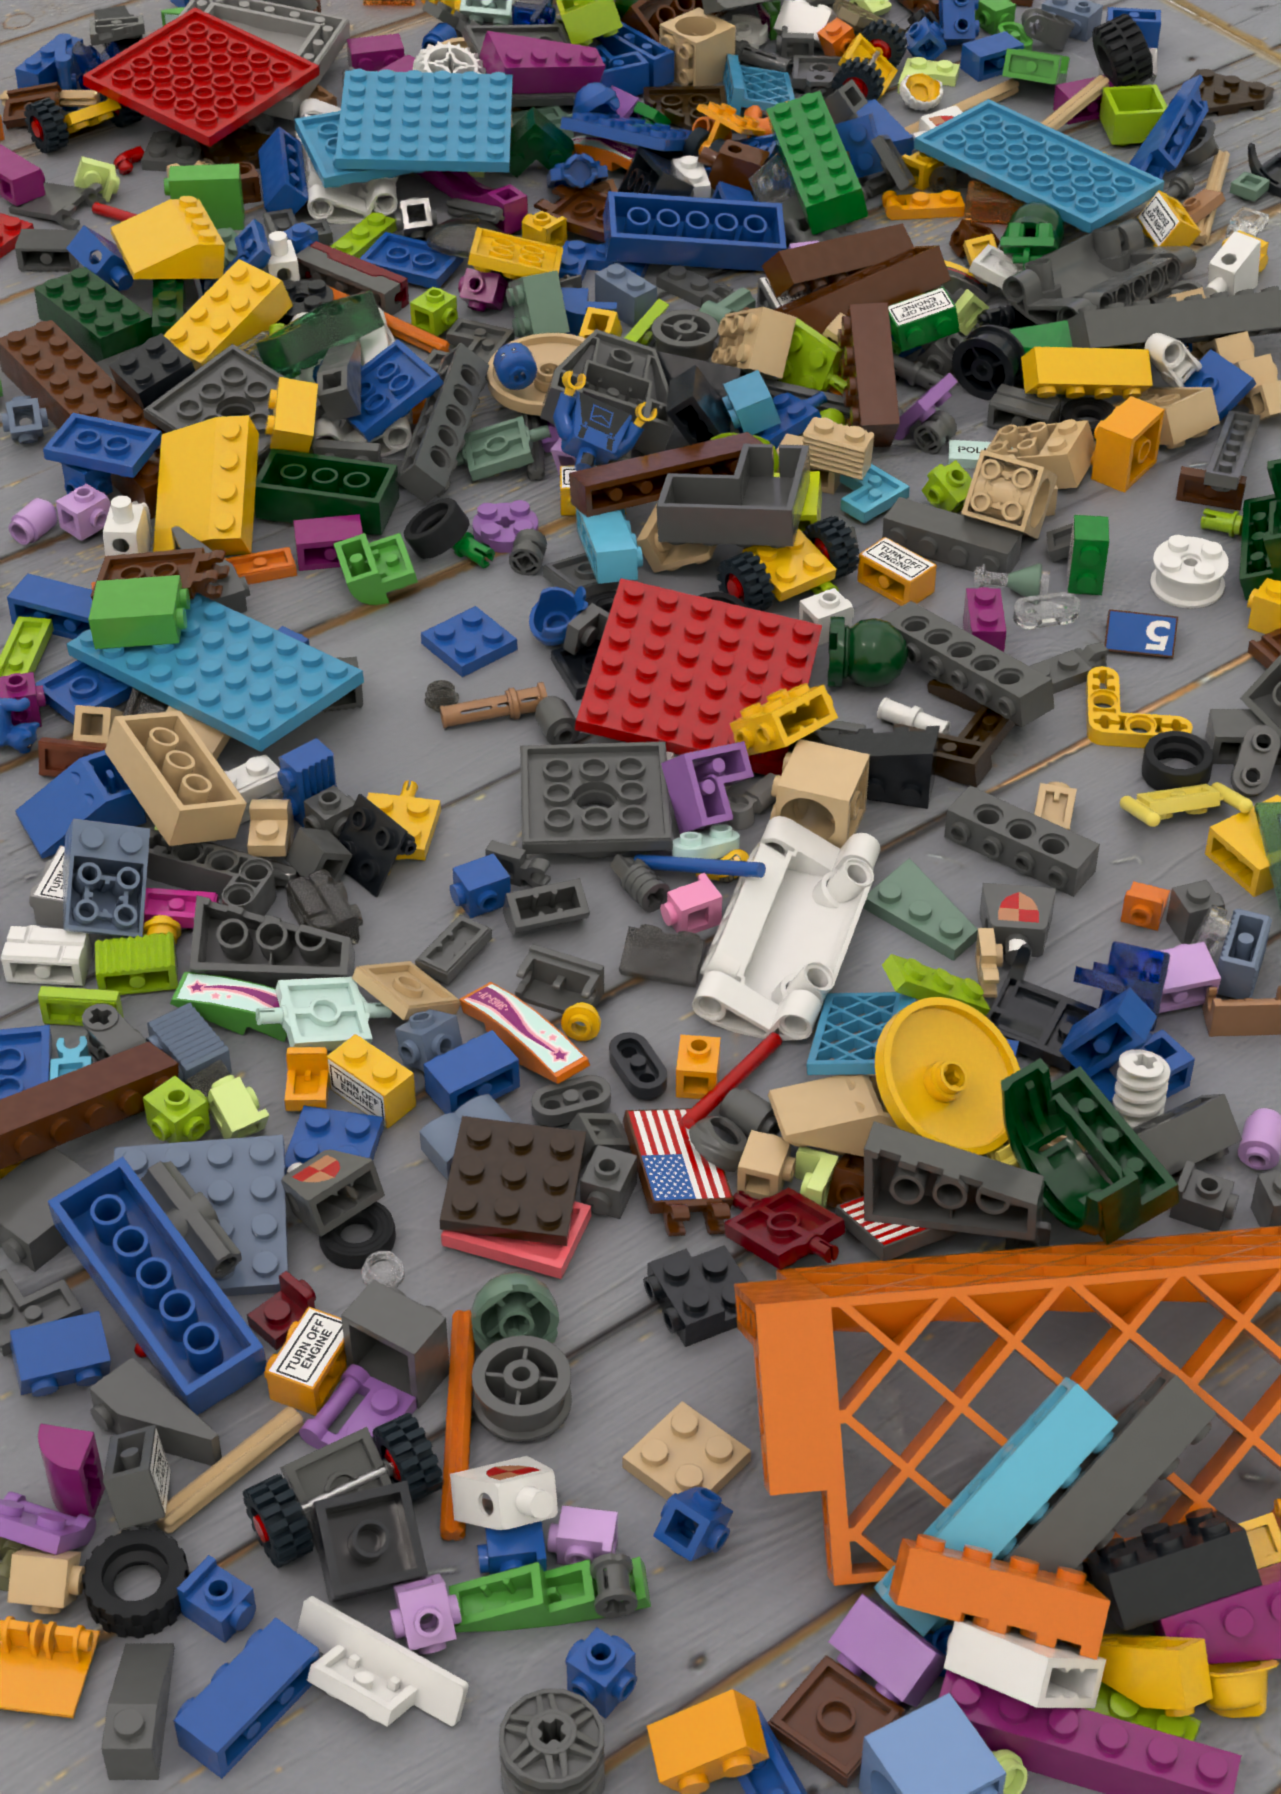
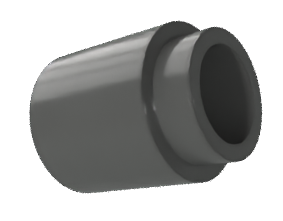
M548 696L537 704L536 722L551 745L571 744L578 737L580 731L574 730L576 718L564 700L556 696Z
M734 1088L723 1099L719 1110L720 1116L733 1121L741 1128L746 1137L749 1138L751 1130L774 1135L779 1133L780 1128L771 1103L748 1089L740 1090L739 1088Z

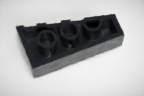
M927 726L926 731H910L909 727H894L893 732L874 733L873 728L859 729L855 734H842L840 730L814 731L801 738L807 741L870 754L867 800L928 809L935 781L940 726ZM797 741L790 744L788 752H793Z

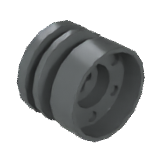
M541 1689L524 1695L509 1707L500 1724L499 1734L501 1784L504 1794L603 1793L605 1783L604 1725L597 1709L583 1696L566 1689Z

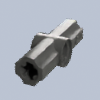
M160 1161L148 1168L146 1174L140 1180L212 1278H223L234 1271L236 1265L242 1260L241 1252L220 1226L218 1216L204 1194L201 1192L195 1193L171 1161Z

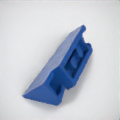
M1201 75L1183 83L1129 165L1161 180L1165 169L1167 172H1170L1177 168L1209 111L1207 101H1201L1199 86L1204 82Z

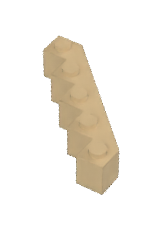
M1203 287L1168 296L1176 297L1177 301H1183L1185 297L1195 294H1202L1203 298H1207L1204 295ZM1248 331L1208 342L1192 343L1193 350L1191 354L1196 359L1201 360L1212 349L1254 378L1256 385L1238 403V405L1244 404L1249 409V414L1261 415L1260 421L1281 415V380L1277 378V367L1272 360L1271 353L1258 357L1254 356L1255 349L1253 342L1249 338Z

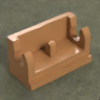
M1281 985L1277 988L1275 998L1221 1000V998H1216L1217 987L1207 988L1202 1010L1209 1037L1281 1035Z

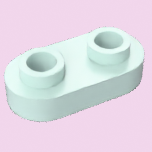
M726 824L712 825L710 830L702 832H684L680 834V837L673 840L672 856L704 859L721 858L729 852L739 849L740 835L732 830L731 826Z

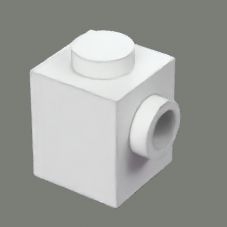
M835 588L800 600L799 620L823 625L818 646L829 642L831 616L845 617V625H848L849 628L852 626L854 608L851 602L845 599Z

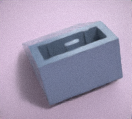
M73 818L65 837L63 930L125 938L129 936L135 938L137 935L143 936L150 828Z

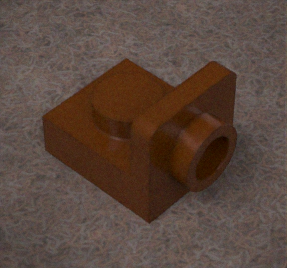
M962 219L958 227L953 231L949 245L958 257L964 258L966 255L963 247L965 240L993 234L997 248L1000 245V240L991 228Z
M846 1153L834 1167L826 1202L828 1206L834 1208L837 1205L864 1196V1157Z

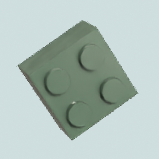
M558 270L525 276L508 282L509 288L506 289V298L509 306H513L515 319L512 320V327L516 337L522 338L541 333L570 332Z

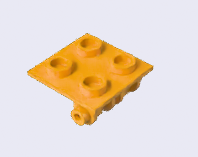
M7 1616L5 1620H0V1709L74 1719L100 1631L85 1629L84 1625H77L76 1628L57 1626V1623L54 1621L43 1624V1621L38 1619L34 1622L15 1620L14 1616Z

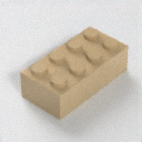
M181 711L115 716L105 753L167 844L175 846L236 838L247 803Z

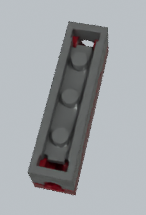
M317 241L296 254L300 280H323L326 285L371 306L379 307L391 315L396 314L402 308L409 305L408 278Z

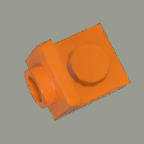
M1133 881L1130 890H1127L1124 897L1121 922L1158 931L1169 900L1170 890Z

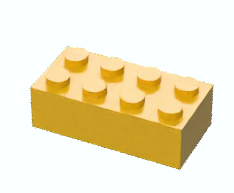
M238 259L164 336L192 361L196 371L232 344L248 353L269 331V326L277 323L293 304L281 279Z

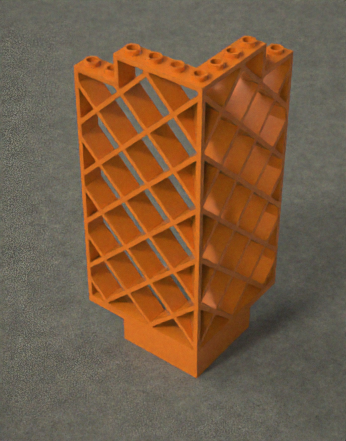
M1281 1226L1115 1240L1109 1245H1106L1104 1241L891 1259L887 1261L879 1260L776 1269L777 1280L734 1284L737 1328L753 1345L764 1487L770 1496L821 1491L827 1576L834 1586L879 1582L896 1564L897 1560L893 1559L873 1542L863 1531L908 1477L945 1508L952 1502L948 1496L915 1468L961 1413L1001 1447L1008 1441L1007 1438L968 1405L1013 1350L1054 1385L1058 1386L1064 1380L1061 1375L1021 1342L1046 1311L1096 1312L1112 1326L1069 1377L1085 1391L1088 1390L1127 1341H1129L1158 1367L1176 1374L1217 1413L1216 1416L1233 1430L1231 1435L1190 1485L1185 1483L1174 1472L1165 1478L1182 1494L1158 1523H1168L1171 1526L1186 1521V1514L1202 1508H1212L1213 1511H1216L1217 1509L1208 1502L1209 1498L1251 1447L1281 1471V1455L1260 1438L1281 1412V1374L1242 1421L1237 1419L1198 1385L1241 1331L1281 1365V1347L1250 1321L1274 1292H1281ZM1160 1301L1209 1302L1224 1317L1181 1369L1136 1332ZM930 1322H982L998 1338L953 1392L906 1353V1350ZM833 1331L868 1332L884 1348L839 1401ZM899 1359L946 1399L900 1455L853 1416L855 1411ZM842 1423L849 1425L893 1463L849 1517L847 1513L841 1437ZM1273 1508L1271 1512H1273L1278 1527L1281 1531V1518L1276 1517L1275 1510ZM1115 1532V1534H1114V1536H1113V1538H1122V1537H1121L1118 1533H1116V1532ZM1128 1537L1123 1539L1124 1541H1127L1136 1537ZM850 1542H857L878 1561L851 1564Z

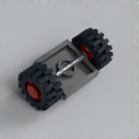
M405 1413L374 1428L372 1431L373 1437H371L368 1428L365 1427L280 1467L284 1479L281 1474H276L244 1489L243 1501L248 1508L246 1512L252 1521V1528L256 1531L260 1545L264 1547L265 1554L270 1558L274 1566L276 1565L277 1568L282 1567L312 1552L314 1546L318 1552L309 1511L314 1501L407 1481L413 1503L443 1488L442 1470L437 1465L439 1462L437 1455L433 1454L431 1449L433 1446L430 1440L427 1441L425 1437L426 1432L422 1426L419 1427L418 1420L412 1417L411 1413Z

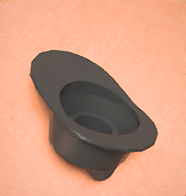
M1202 121L1181 159L1182 162L1190 166H1196L1219 152V147L1213 136L1216 129L1213 121Z

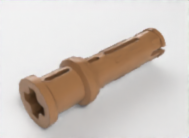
M538 682L536 687L515 690L513 687L508 688L504 695L440 706L443 728L508 715L515 720L520 719L522 714L536 712L537 704L543 698L548 697L544 682ZM535 699L534 701L521 702L525 700ZM488 707L490 708V709H488V710H483V711H478V712H472V713H467V714H461L462 712H467V711H472V710H477V709H482V708H488Z

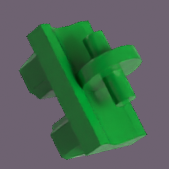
M1009 223L1006 237H1001L1000 246L1003 247L1004 255H1013V263L1023 264V270H1025V263L1036 260L1058 249L1052 224H1036L1035 237H1025V224Z

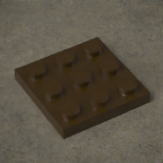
M462 1116L440 1215V1229L567 1246L586 1145V1132Z

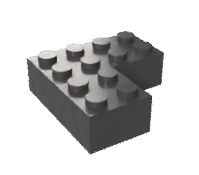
M743 444L734 475L667 473L656 505L659 542H669L673 545L702 543L706 546L734 544L739 547L764 545L772 548L793 546L810 483L809 445H779L780 477H774L773 444Z

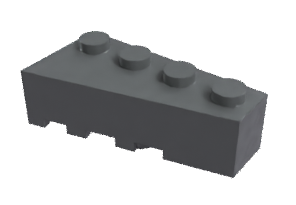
M197 895L189 966L191 973L224 976L269 987H276L278 980L353 976L355 951L350 937L303 924L298 926L284 922L281 918L275 916L255 914L245 911L244 908L239 906L223 905L212 902L210 898Z
M876 1121L873 1122L864 1147V1221L1036 1241L1043 1213V1175Z

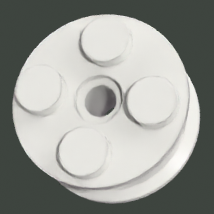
M1173 535L1155 550L1153 563L1156 569L1151 575L1150 585L1152 591L1159 599L1176 607L1202 608L1217 602L1222 597L1225 590L1223 576L1228 570L1229 560L1219 543L1198 537Z

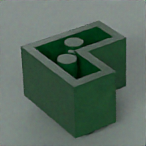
M534 107L511 128L510 173L516 178L535 160L550 170L555 168V164L566 163L567 159L575 154L574 141Z

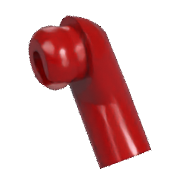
M137 146L126 150L115 158L114 165L120 174H129L132 172L133 164L141 161L144 155L142 147Z

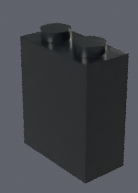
M697 365L670 380L666 413L689 445L709 441L721 433H730L731 418L727 413L724 403Z

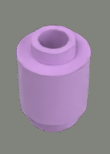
M40 498L33 499L12 517L9 524L11 536L23 545L35 543L57 524L55 507L46 500Z
M1261 1108L1255 1110L1246 1119L1241 1136L1242 1141H1240L1238 1156L1245 1165L1255 1170H1268L1274 1168L1279 1163L1281 1155V1115L1272 1109Z

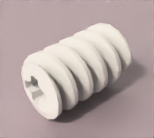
M1136 1049L1125 1051L1119 1057L1118 1064L1120 1067L1117 1070L1116 1076L1118 1081L1115 1084L1114 1091L1116 1094H1114L1112 1104L1130 1127L1134 1128L1164 1114L1171 1070L1168 1063L1161 1056L1153 1052Z

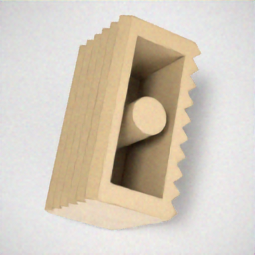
M812 418L803 433L802 445H809L810 466L863 480L871 467L874 433H868L867 430L859 426H843L842 423L837 424L829 418Z

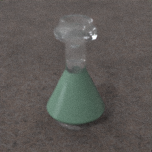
M1038 563L1012 573L986 571L985 564H982V567H975L973 587L981 588L984 585L1008 587L1029 601L1037 603L1038 597L1047 598L1050 571L1042 570V564Z

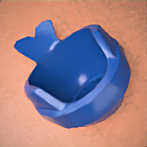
M600 82L588 83L576 93L573 112H611L618 114L616 110L620 107V101L615 90L611 87H606Z
M549 587L541 591L538 602L532 608L529 616L530 630L535 639L546 646L564 644L568 623L588 607V602L585 601L586 591L584 587H578L575 595L571 591L560 587Z

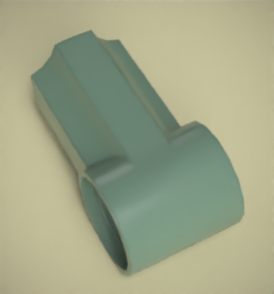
M741 287L718 303L711 300L706 301L699 311L709 314L720 324L725 314L742 311L745 307L754 309L756 300L752 297L750 290Z

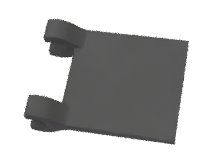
M45 182L44 189L46 195L19 206L12 205L9 207V212L55 220L65 229L74 230L80 225V221L72 219L70 215L77 210L76 207L81 202L85 201L92 207L95 202L105 204L106 200L96 195L103 189L99 183H92L87 188H79Z

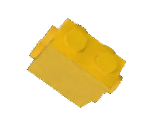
M804 683L789 691L785 688L766 697L768 702L763 705L756 703L740 711L742 717L731 722L730 727L734 733L735 743L744 741L748 756L787 747L834 721L838 716L833 706V700L824 684L809 688L808 683Z

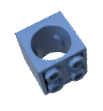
M950 1693L864 1737L859 1790L862 1794H1003L1006 1778L1005 1770Z

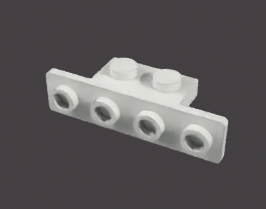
M310 1596L304 1601L297 1633L318 1647L319 1652L324 1654L311 1664L308 1682L324 1690L329 1696L337 1698L364 1713L371 1720L380 1722L387 1727L413 1705L450 1726H454L460 1721L469 1688L466 1681L314 1596Z

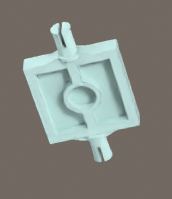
M352 977L278 980L275 991L279 1007L257 1008L256 1021L257 1025L280 1023L287 1033L290 1047H325L327 1051H334L355 1034L371 1044L373 1038L368 1024L369 1019L390 1018L392 1011L381 1002L368 1003L359 992L358 985L351 979Z

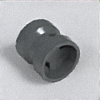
M941 410L935 411L915 429L914 440L916 445L926 453H936L944 446L945 442H948L956 434L957 424L949 413Z
M524 529L517 533L509 556V564L516 573L529 576L536 574L540 570L543 556L547 549L545 536L534 529Z

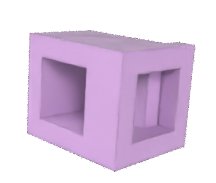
M562 1506L559 1524H550L547 1551L557 1553V1564L564 1565L588 1559L592 1563L600 1555L607 1553L615 1554L618 1541V1512Z

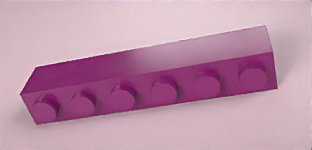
M946 1671L939 1698L950 1693L990 1751L1008 1749L1021 1758L1023 1766L1028 1771L1104 1794H1234L1242 1755L1083 1708H1036L952 1671Z

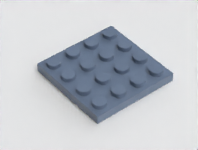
M283 1135L114 1147V1161L123 1156L139 1179L154 1164L160 1161H171L181 1175L184 1176L194 1192H201L208 1199L218 1216L220 1226L239 1249L242 1260L236 1265L234 1271L223 1278H213L226 1296L277 1293L281 1291L279 1275L285 1271L289 1272L286 1193L281 1182L283 1176L286 1175Z

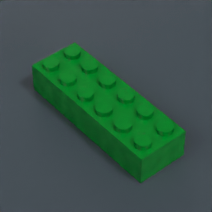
M821 91L807 93L797 99L781 102L767 108L766 112L773 138L812 235L868 217L862 187Z

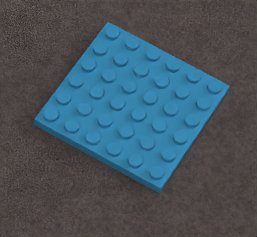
M363 69L345 71L335 154V169L509 173L513 74H505L503 72L478 74L473 71L464 73H449L447 71L425 73L418 70L394 72L388 69L381 71H365Z

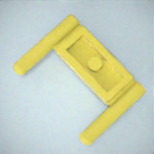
M1215 782L1211 786L1201 784L1137 794L1136 800L1131 796H1124L1120 800V807L1148 826L1156 827L1161 820L1172 818L1173 813L1185 811L1187 814L1206 813L1208 808L1220 806V800L1242 813L1250 812L1253 808V803L1250 799L1222 783Z

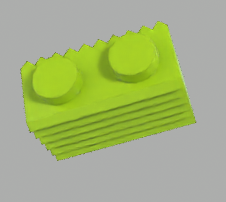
M168 932L166 935L163 933L145 934L143 937L137 935L135 938L129 936L127 939L123 937L105 939L104 941L98 939L95 942L98 990L119 991L120 995L177 989L179 983L174 935L171 932Z

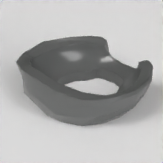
M707 1116L690 1127L689 1135L693 1146L708 1162L727 1172L738 1170V1164L747 1143L746 1136L741 1128L733 1121L721 1116ZM713 1126L729 1134L736 1141L737 1145H732L722 1140L714 1131Z

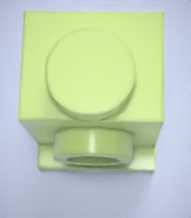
M228 1075L212 1084V1089H210L207 1097L210 1104L209 1111L224 1139L248 1137L265 1129L269 1114L266 1108L258 1112L257 1109L260 1108L258 1098L250 1086L245 1088L240 1076L235 1078L234 1075Z

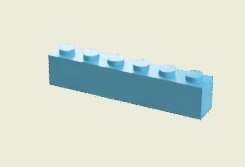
M1065 1377L923 1534L945 1540V1548L963 1552L964 1545H973L992 1551V1559L1001 1560L1014 1548L1017 1542L1015 1536L1027 1523L1030 1525L1034 1524L1045 1514L1049 1508L1047 1501L1058 1488L1065 1489L1077 1479L1082 1470L1079 1465L1091 1452L1096 1454L1109 1444L1114 1436L1111 1430L1119 1422L1081 1386L1070 1378ZM894 1565L875 1585L874 1589L922 1637L930 1629L933 1632L940 1629L948 1619L896 1605L889 1596L895 1569Z

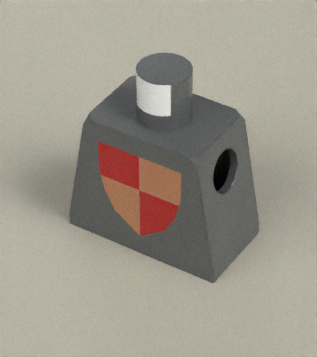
M996 883L982 884L979 912L982 928H994L996 944H1002L1003 955H1005V961L1009 965L1013 964L1018 949L1023 944L1031 946V957L1043 955L1052 921L1056 888Z
M331 1149L322 1151L303 1164L300 1162L292 1164L281 1180L294 1215L321 1237L385 1196L372 1159Z

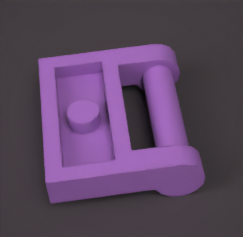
M950 372L925 392L899 417L900 425L894 439L902 440L908 435L909 428L918 420L921 423L924 422L936 411V407L939 408L952 396L949 390L958 381Z
M351 1364L341 1376L342 1383L315 1418L308 1419L303 1424L299 1434L307 1444L316 1449L329 1445L365 1427L368 1428L371 1437H373L372 1431L374 1428L405 1413L413 1414L417 1409L416 1397L371 1377L359 1365ZM356 1393L365 1396L337 1434L328 1431Z
M12 1491L8 1492L4 1499H0V1537L58 1555L87 1545L94 1535L96 1529L95 1518L83 1514L74 1517L28 1502L25 1495Z

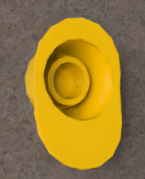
M1277 1660L1208 1664L1213 1698L1204 1702V1704L1211 1711L1223 1717L1261 1716L1267 1708L1268 1670L1277 1667L1279 1662Z

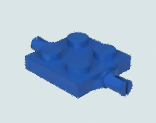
M820 390L808 399L803 400L789 392L775 396L773 402L781 423L756 433L754 436L767 439L777 449L786 433L798 436L805 431L813 417L821 418L820 412L816 408L827 403L825 394ZM739 427V433H743L741 427Z

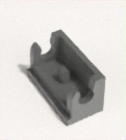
M532 944L529 948V953L521 963L516 977L522 978L515 991L516 997L523 1002L561 1014L568 1007L580 1002L588 1003L596 1008L604 995V965L536 944Z

